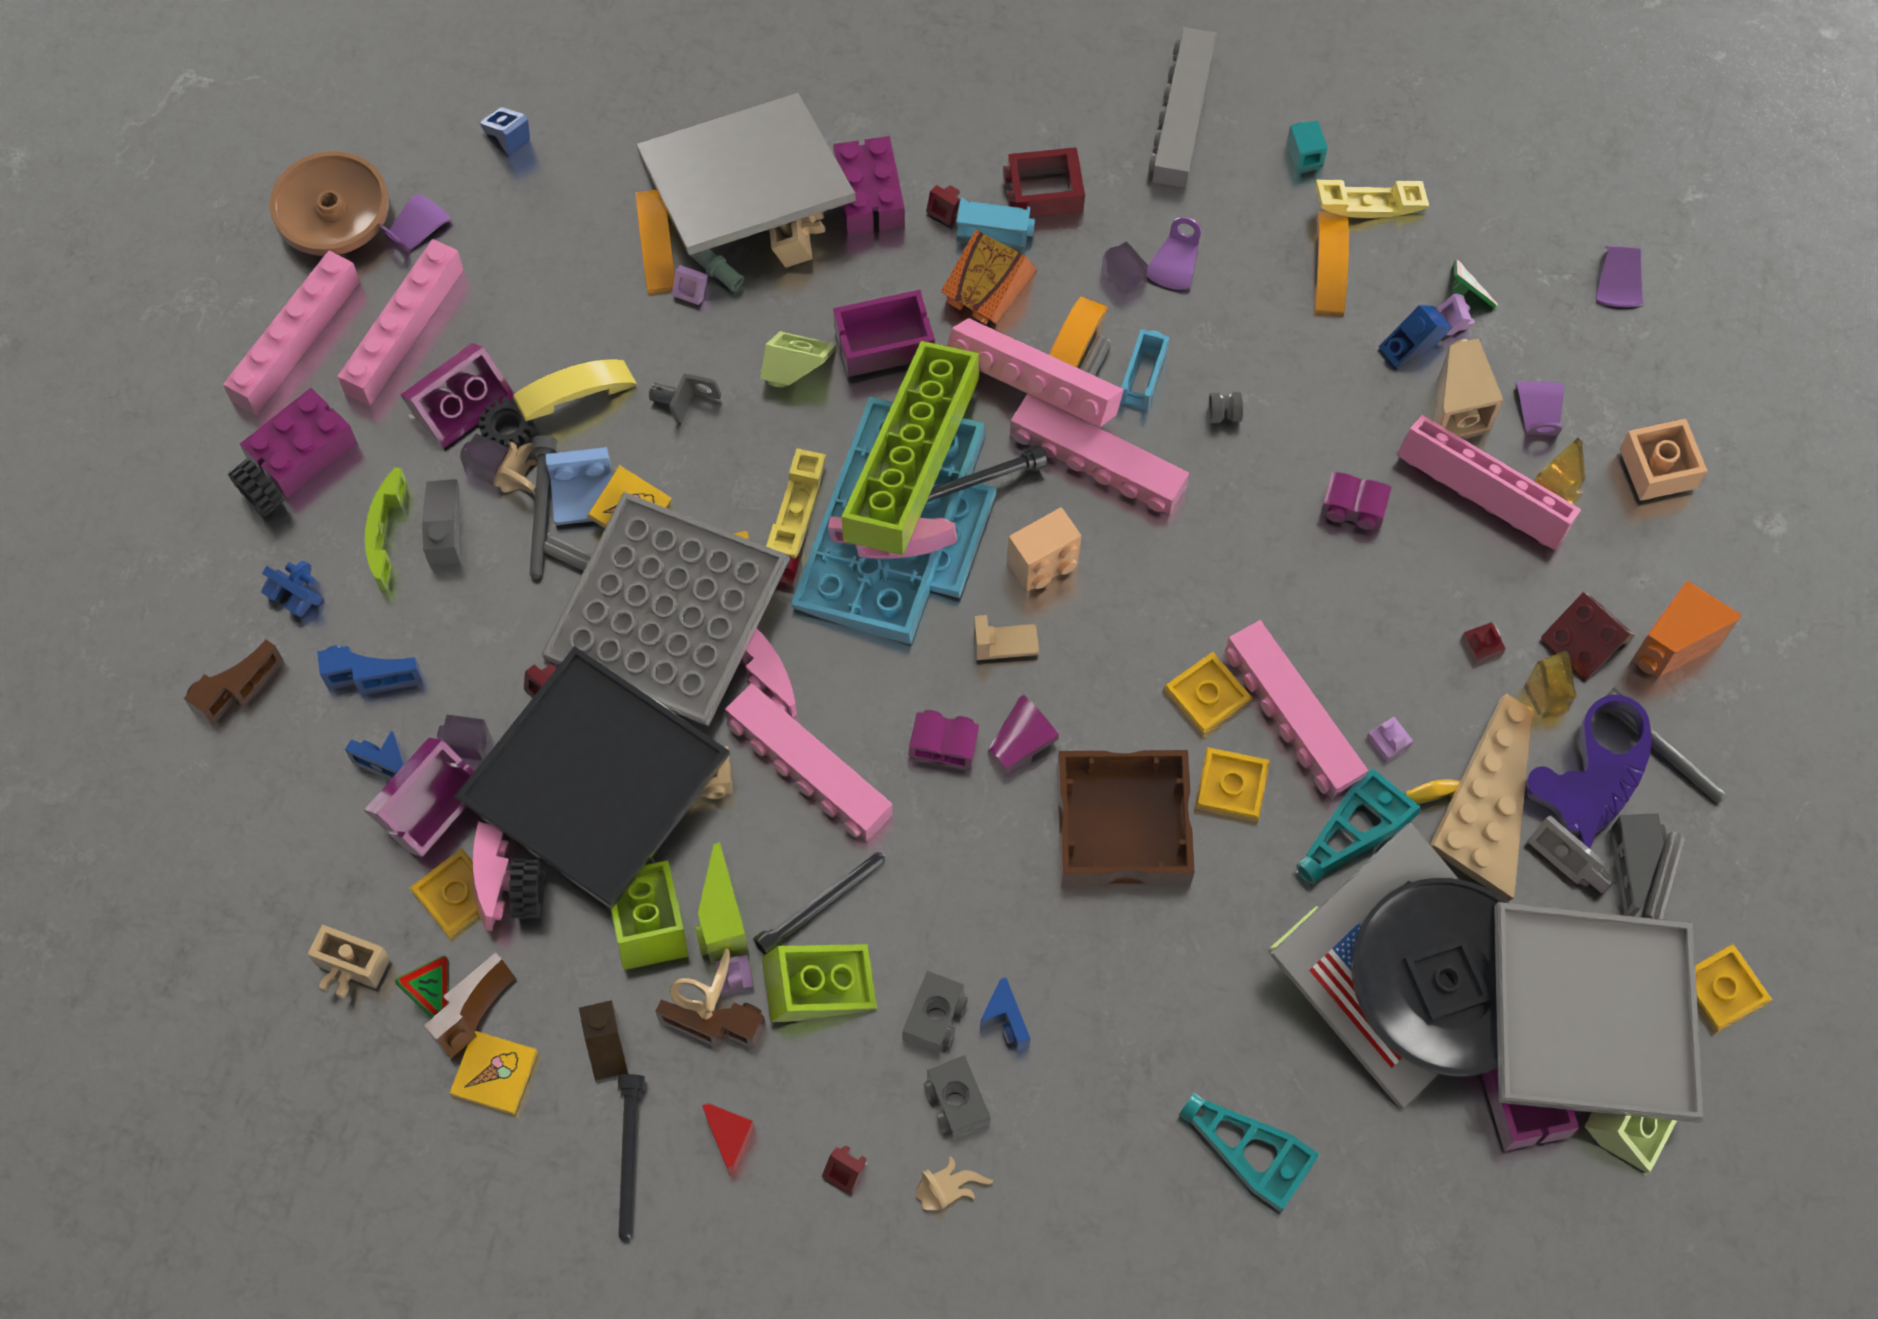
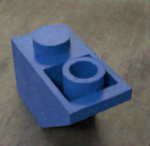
M1418 305L1380 344L1379 348L1396 368H1401L1431 350L1453 327L1435 306Z

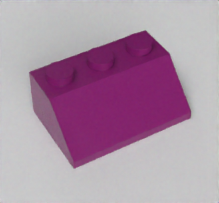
M471 343L404 391L400 396L417 421L442 448H445L481 421L480 414L481 412L486 413L485 407L488 404L493 408L494 400L498 399L499 404L503 403V398L508 397L510 401L515 393L484 346Z

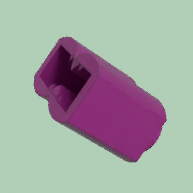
M1331 472L1321 514L1334 522L1352 521L1358 527L1365 530L1381 528L1392 487L1374 480H1361L1346 473Z
M925 710L924 713L917 712L908 756L961 768H971L979 725L974 723L972 719L964 716L947 719L942 717L940 712L934 710Z

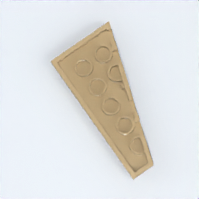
M1509 694L1500 697L1430 843V846L1441 858L1492 892L1498 894L1507 902L1514 899L1533 713L1531 709Z

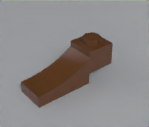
M265 639L255 651L230 669L212 677L204 674L199 681L194 682L189 687L184 700L194 713L212 724L231 700L242 706L283 658L276 646Z
M495 952L443 996L449 1004L423 1026L444 1052L452 1058L477 1037L474 1031L482 1016L496 997L516 979L502 958Z
M662 999L655 1011L659 1021L719 1047L725 1035L755 1048L766 1025L764 1015L761 1014L762 1011L749 1003H743L741 1006L733 1002L731 1008L713 1011V1015L709 1019H703L696 1011L685 1009Z

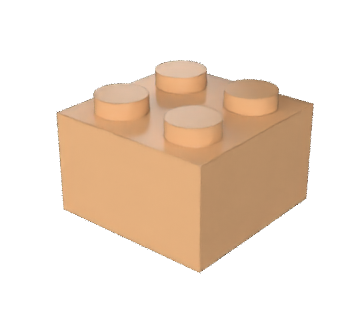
M1687 419L1628 431L1619 448L1640 501L1696 489L1708 471Z
M1061 507L1008 537L1007 565L1026 592L1033 588L1040 589L1046 586L1051 581V578L1060 573L1067 574L1076 568L1079 563L1082 535Z

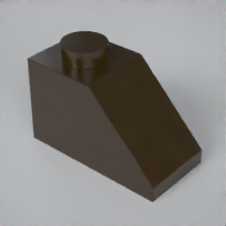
M612 1000L580 1007L579 1013L595 1082L629 1074L617 1013Z

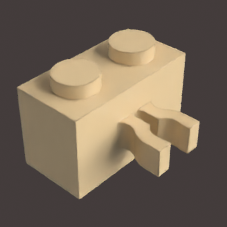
M822 212L769 229L771 248L785 268L813 259L809 234L825 232L822 222L817 221L824 218Z
M323 924L307 954L317 967L330 971L322 979L319 989L327 993L330 985L338 980L340 986L336 991V995L341 999H345L348 993V982L350 979L376 989L390 961V957L383 947Z

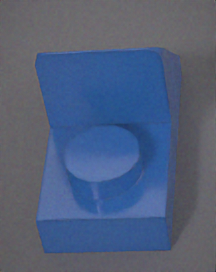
M501 107L479 123L485 133L498 138L508 155L530 140L529 123L525 114Z
M393 730L389 733L381 749L369 741L363 740L362 743H359L352 739L345 749L351 762L391 779L405 764L400 744Z
M1005 977L1000 979L980 1021V1030L1005 1022V1024L1001 1025L1005 1039L1008 1044L1013 1042L1018 1052L1029 1048L1031 1038L1008 980Z

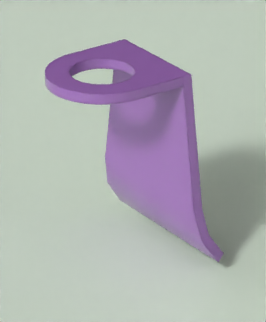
M417 193L407 202L390 230L383 225L379 228L386 237L409 253L439 226L449 222L451 217L436 203Z
M1178 217L1173 221L1169 237L1154 256L1145 272L1146 276L1153 282L1171 289L1183 290L1190 288L1202 232L1200 225L1195 220L1189 217ZM1180 224H1188L1194 229V234L1185 235L1180 232L1178 226Z
M1606 245L1605 248L1608 249L1597 289L1596 302L1614 307L1642 306L1644 301L1642 295L1641 248Z
M1545 381L1516 382L1526 435L1558 436L1562 431L1560 419L1564 398V384Z

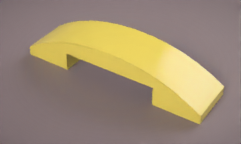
M1316 180L1314 183L1320 207L1341 216L1355 218L1393 217L1427 209L1429 206L1423 181H1396L1392 188L1345 187L1343 180Z
M598 360L574 365L540 378L513 394V399L524 420L529 421L554 413L555 405L606 390L608 395L636 387V382L624 360Z
M796 448L789 471V482L776 524L773 523L766 547L796 559L812 517L823 475L826 454Z

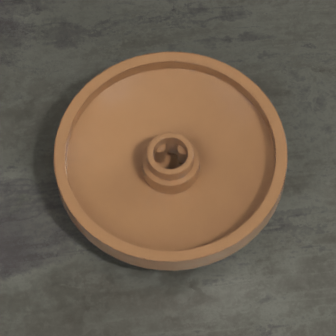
M342 151L319 152L296 161L279 176L270 195V214L280 236L295 249L318 256H325L328 251L339 255L361 247L378 233L379 227L384 224L388 215L389 194L381 173L366 159Z

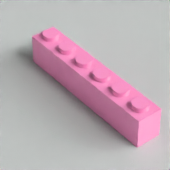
M434 239L431 240L337 376L345 395L368 406L372 405L464 270L458 250Z
M331 251L325 254L223 383L232 403L254 415L259 413L360 283L352 262Z
M970 318L951 328L947 346L979 353V371L1099 427L1117 415L1124 389Z
M1030 394L1026 395L1010 421V435L1017 442L1031 446L1040 445L1047 457H1055L1065 462L1071 469L1083 471L1093 476L1100 484H1109L1119 489L1126 497L1136 498L1146 503L1154 511L1170 515L1187 487L1189 472Z
M1421 415L1409 429L1397 453V456L1405 460L1409 465L1417 467L1430 475L1434 480L1442 482L1457 491L1462 497L1472 500L1482 506L1487 512L1495 514L1510 523L1515 529L1525 532L1535 538L1540 544L1548 546L1553 550H1556L1566 537L1581 511L1580 508L1424 415Z
M1259 620L1230 636L1225 649L1227 660L1233 667H1238L1243 674V681L1248 690L1251 692L1255 691L1260 698V704L1268 717H1273L1277 722L1282 738L1287 743L1291 742L1294 746L1301 765L1305 768L1308 767L1315 776L1314 780L1318 789L1323 794L1327 793L1333 801L1348 792L1357 781L1366 777L1368 769L1262 621Z
M751 683L725 708L728 721L726 724L729 729L737 736L743 734L750 740L749 744L760 756L766 754L774 761L772 764L783 776L789 774L797 781L796 786L802 793L808 797L813 795L820 801L819 805L824 812L831 817L836 815L844 822V828L855 838L860 836L867 842L893 815V804L754 684Z

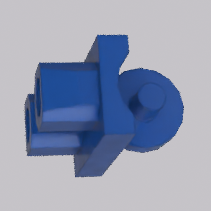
M301 561L296 565L289 562L285 566V570L290 573L289 576L278 569L275 571L267 565L262 572L268 578L261 593L279 602L285 591H290L292 594L284 608L295 615L302 617L311 604L319 606L323 600L321 596L302 585L305 582L311 586L315 581V578L310 575L311 565L306 561Z

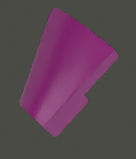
M1022 695L1017 700L988 748V754L1004 776L1007 777L1031 762L1033 755L1059 740V734L1040 710L1025 695Z

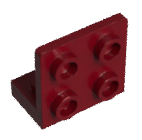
M1582 592L1541 636V639L1583 678L1589 679L1622 643L1628 644L1635 634L1590 593Z

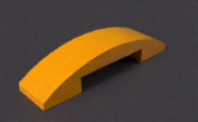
M657 190L636 192L647 293L673 290L675 270L668 212Z
M1318 211V262L1314 313L1344 315L1349 260L1348 217L1331 212Z
M1081 296L1064 322L1049 355L1077 368L1094 332L1097 333L1108 310V306Z

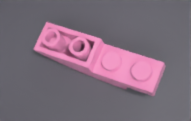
M830 516L828 530L831 541L856 545L843 542L841 517ZM919 518L904 555L856 545L859 557L875 559L912 557L937 551L956 543V527L954 522L944 518Z
M756 628L740 661L746 668V681L748 685L754 684L794 718L797 715L796 704L787 671L772 645Z
M478 822L473 849L474 895L485 930L492 931L495 920L501 921L505 908V901L501 900L503 891H510L509 859L505 858L509 841L505 840L506 835L491 824Z

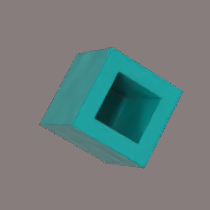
M1318 120L1302 121L1295 125H1290L1287 145L1296 170L1324 165L1328 147Z

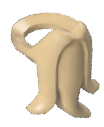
M509 441L508 453L495 474L493 485L499 487L503 493L519 489L534 493L536 487L524 477L530 466L537 465L536 460L527 458L532 452L533 443L524 444L517 449V445Z
M725 948L710 987L694 979H678L670 987L672 1000L685 1009L696 1011L701 1018L709 1019L713 1015L712 1012L715 1011V1005L725 982L730 961L729 949ZM682 985L694 986L706 995L705 1001L687 999L680 994L678 988Z
M949 1156V1164L945 1169L935 1174H932L929 1170L922 1172V1179L918 1185L916 1197L922 1201L923 1210L944 1209L948 1204L962 1196L975 1198L974 1193L970 1189H958L963 1184L973 1181L989 1185L993 1183V1180L969 1170L950 1175L954 1171L955 1161Z

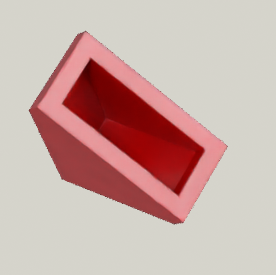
M705 1104L702 1106L729 1176L737 1172L755 1130L753 1121L712 1104Z

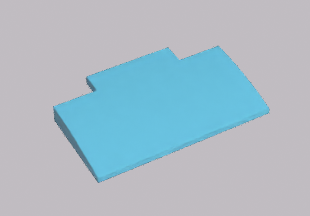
M869 397L792 599L791 607L843 626L911 645L930 591L960 598L997 492L996 487L978 484L927 502L920 518H944L954 522L956 527V543L937 551L912 557L875 559L859 557L856 545L832 542L828 530L830 516L839 518L842 516L893 404L891 401ZM962 418L933 487L973 473L986 436L984 423Z

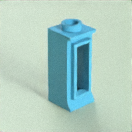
M961 198L957 218L958 229L956 239L970 240L977 229L1004 245L1026 247L1027 236L1033 237L1035 219H1030L1029 206L1027 210H1023V208L994 204L969 203Z
M1140 330L1121 386L1124 391L1120 404L1148 411L1167 354L1170 337L1158 331ZM1143 355L1156 358L1145 394L1131 391Z

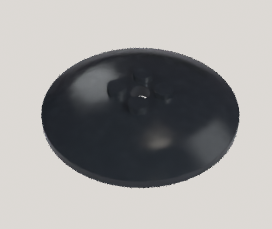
M1429 878L1403 885L1386 895L1369 912L1354 942L1351 962L1352 982L1357 1001L1367 1022L1391 1050L1410 1063L1431 1072L1450 1076H1473L1498 1069L1494 906L1498 902H1509L1487 888L1453 878ZM1445 972L1452 976L1454 979L1453 988L1444 987L1440 983V973Z

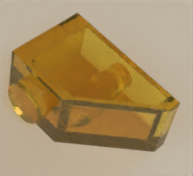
M1577 437L1537 474L1534 481L1573 505L1582 496L1583 493L1580 489L1585 481L1582 440Z
M1567 651L1537 661L1524 685L1540 719L1550 715L1553 718H1557L1570 711V706L1576 698L1570 657Z

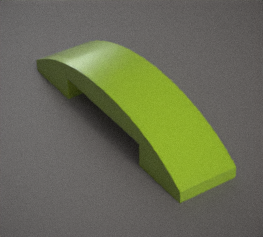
M395 467L378 488L372 500L365 527L367 561L380 591L387 592L392 565L386 550H382L390 508L402 509L407 484L402 468Z

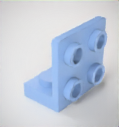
M607 447L546 454V465L551 479L555 524L564 525L592 521L587 516L612 478V467Z

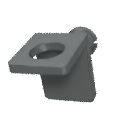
M685 373L677 387L654 382L651 385L653 388L649 390L650 401L670 404V411L675 421L679 423L682 422L693 394L714 399H720L722 396L715 380ZM698 384H703L711 390L703 389Z

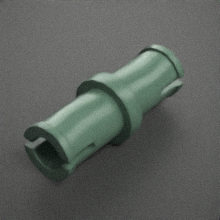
M710 249L689 255L706 269V273L710 277H716L733 292L744 281V277L730 267L722 255L717 256Z

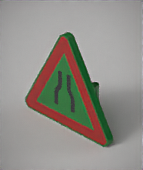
M1456 259L1453 262L1457 280L1452 284V290L1456 294L1464 295L1470 289L1495 308L1498 304Z
M446 956L432 960L395 979L396 985L431 1018L448 1005V1002L443 997L448 993V958Z

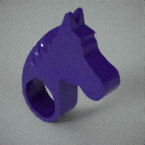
M1609 695L1597 700L1584 716L1580 726L1584 771H1567L1559 775L1551 768L1541 766L1534 768L1526 779L1525 792L1527 797L1531 801L1553 811L1558 816L1560 823L1570 833L1578 836L1579 840L1589 849L1593 844L1595 834L1615 819L1638 787L1650 757L1652 738L1649 717L1645 709L1637 701L1623 695ZM1608 708L1619 709L1628 713L1638 727L1639 736L1637 744L1628 749L1625 754H1613L1611 750L1601 746L1595 740L1591 731V720L1594 714Z

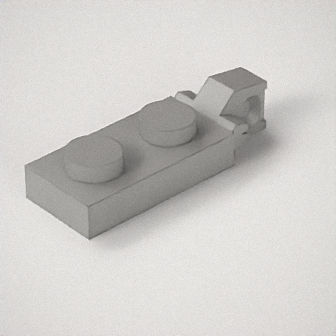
M1548 816L1527 840L1530 845L1576 884L1581 883L1585 887L1591 884L1603 894L1615 882V879L1603 869L1606 864L1600 860L1601 858L1552 816Z

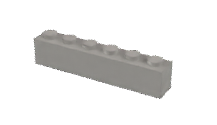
M1184 27L1182 37L1175 39L1173 55H1178L1177 61L1171 60L1168 77L1173 78L1172 84L1166 83L1163 100L1168 101L1167 107L1161 106L1158 123L1163 124L1162 130L1156 129L1153 145L1158 147L1157 153H1151L1148 170L1154 171L1153 183L1186 188L1214 54L1216 32Z

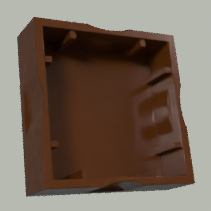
M1142 750L1133 753L1059 751L1057 779L1061 886L1191 885L1195 870L1193 832L1188 814L1190 796L1188 750Z

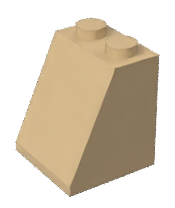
M1479 338L1469 341L1467 339L1458 340L1449 346L1439 374L1434 422L1459 437L1491 430L1504 399Z

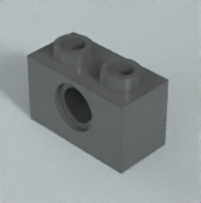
M927 971L903 1028V1041L937 1054L941 1053L943 1045L949 1047L956 1030L951 1025L956 1015L962 1016L968 1001V997L964 996V984ZM933 1008H940L946 1015L942 1019L934 1020L927 1013Z
M965 1055L927 1070L928 1081L924 1082L923 1085L930 1102L936 1100L941 1111L936 1113L943 1133L949 1131L952 1140L990 1125L991 1116ZM958 1092L964 1096L965 1100L962 1104L955 1106L949 1104L946 1097L950 1093Z

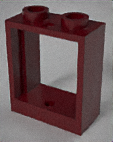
M1077 147L1008 154V166H1003L1004 184L1009 183L1010 190H1007V204L1009 207L1027 210L1029 206L1030 217L1084 212L1085 191ZM1065 169L1068 191L1022 196L1019 173Z

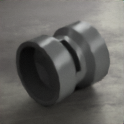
M1231 392L1229 395L1210 393V422L1220 423L1225 419H1229L1231 422H1241L1243 419L1241 392Z

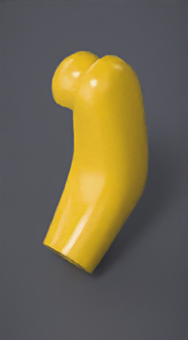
M1431 781L1406 791V795L1418 805L1448 796L1452 799L1460 781Z

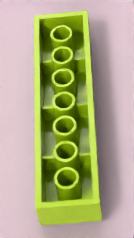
M924 341L920 342L841 516L843 542L904 555L979 381V353Z

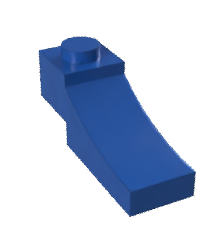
M334 645L326 650L317 651L319 672L326 687L354 682L360 693L422 681L421 669L415 657L405 659L370 658L352 653L349 646L344 647L341 645Z

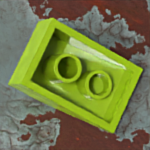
M720 842L713 844L698 910L700 925L694 926L701 955L708 954L711 964L721 960L725 948L729 949L730 958L749 954L745 931Z
M667 860L645 865L617 904L611 909L623 970L688 957L685 932L669 862Z
M868 944L777 946L762 957L770 1022L805 1021L877 1009Z

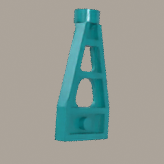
M1372 768L1368 771L1366 777L1357 781L1348 790L1307 852L1306 857L1296 865L1298 872L1307 882L1315 884L1330 870L1396 835L1406 824H1409L1420 814V806ZM1362 805L1381 819L1379 825L1366 832H1360L1349 823V819L1356 808ZM1338 830H1342L1354 840L1351 845L1340 852H1336L1327 844Z
M1193 1093L1179 1116L1196 1127L1254 1194L1280 1212L1283 1211L1320 1156L1319 1153L1292 1134L1204 1100L1195 1093ZM1200 1108L1205 1110L1202 1117L1196 1116ZM1221 1121H1229L1244 1130V1137L1236 1147L1228 1146L1216 1134V1127ZM1251 1140L1264 1141L1273 1145L1277 1150L1276 1158L1265 1172L1256 1171L1244 1156V1148Z

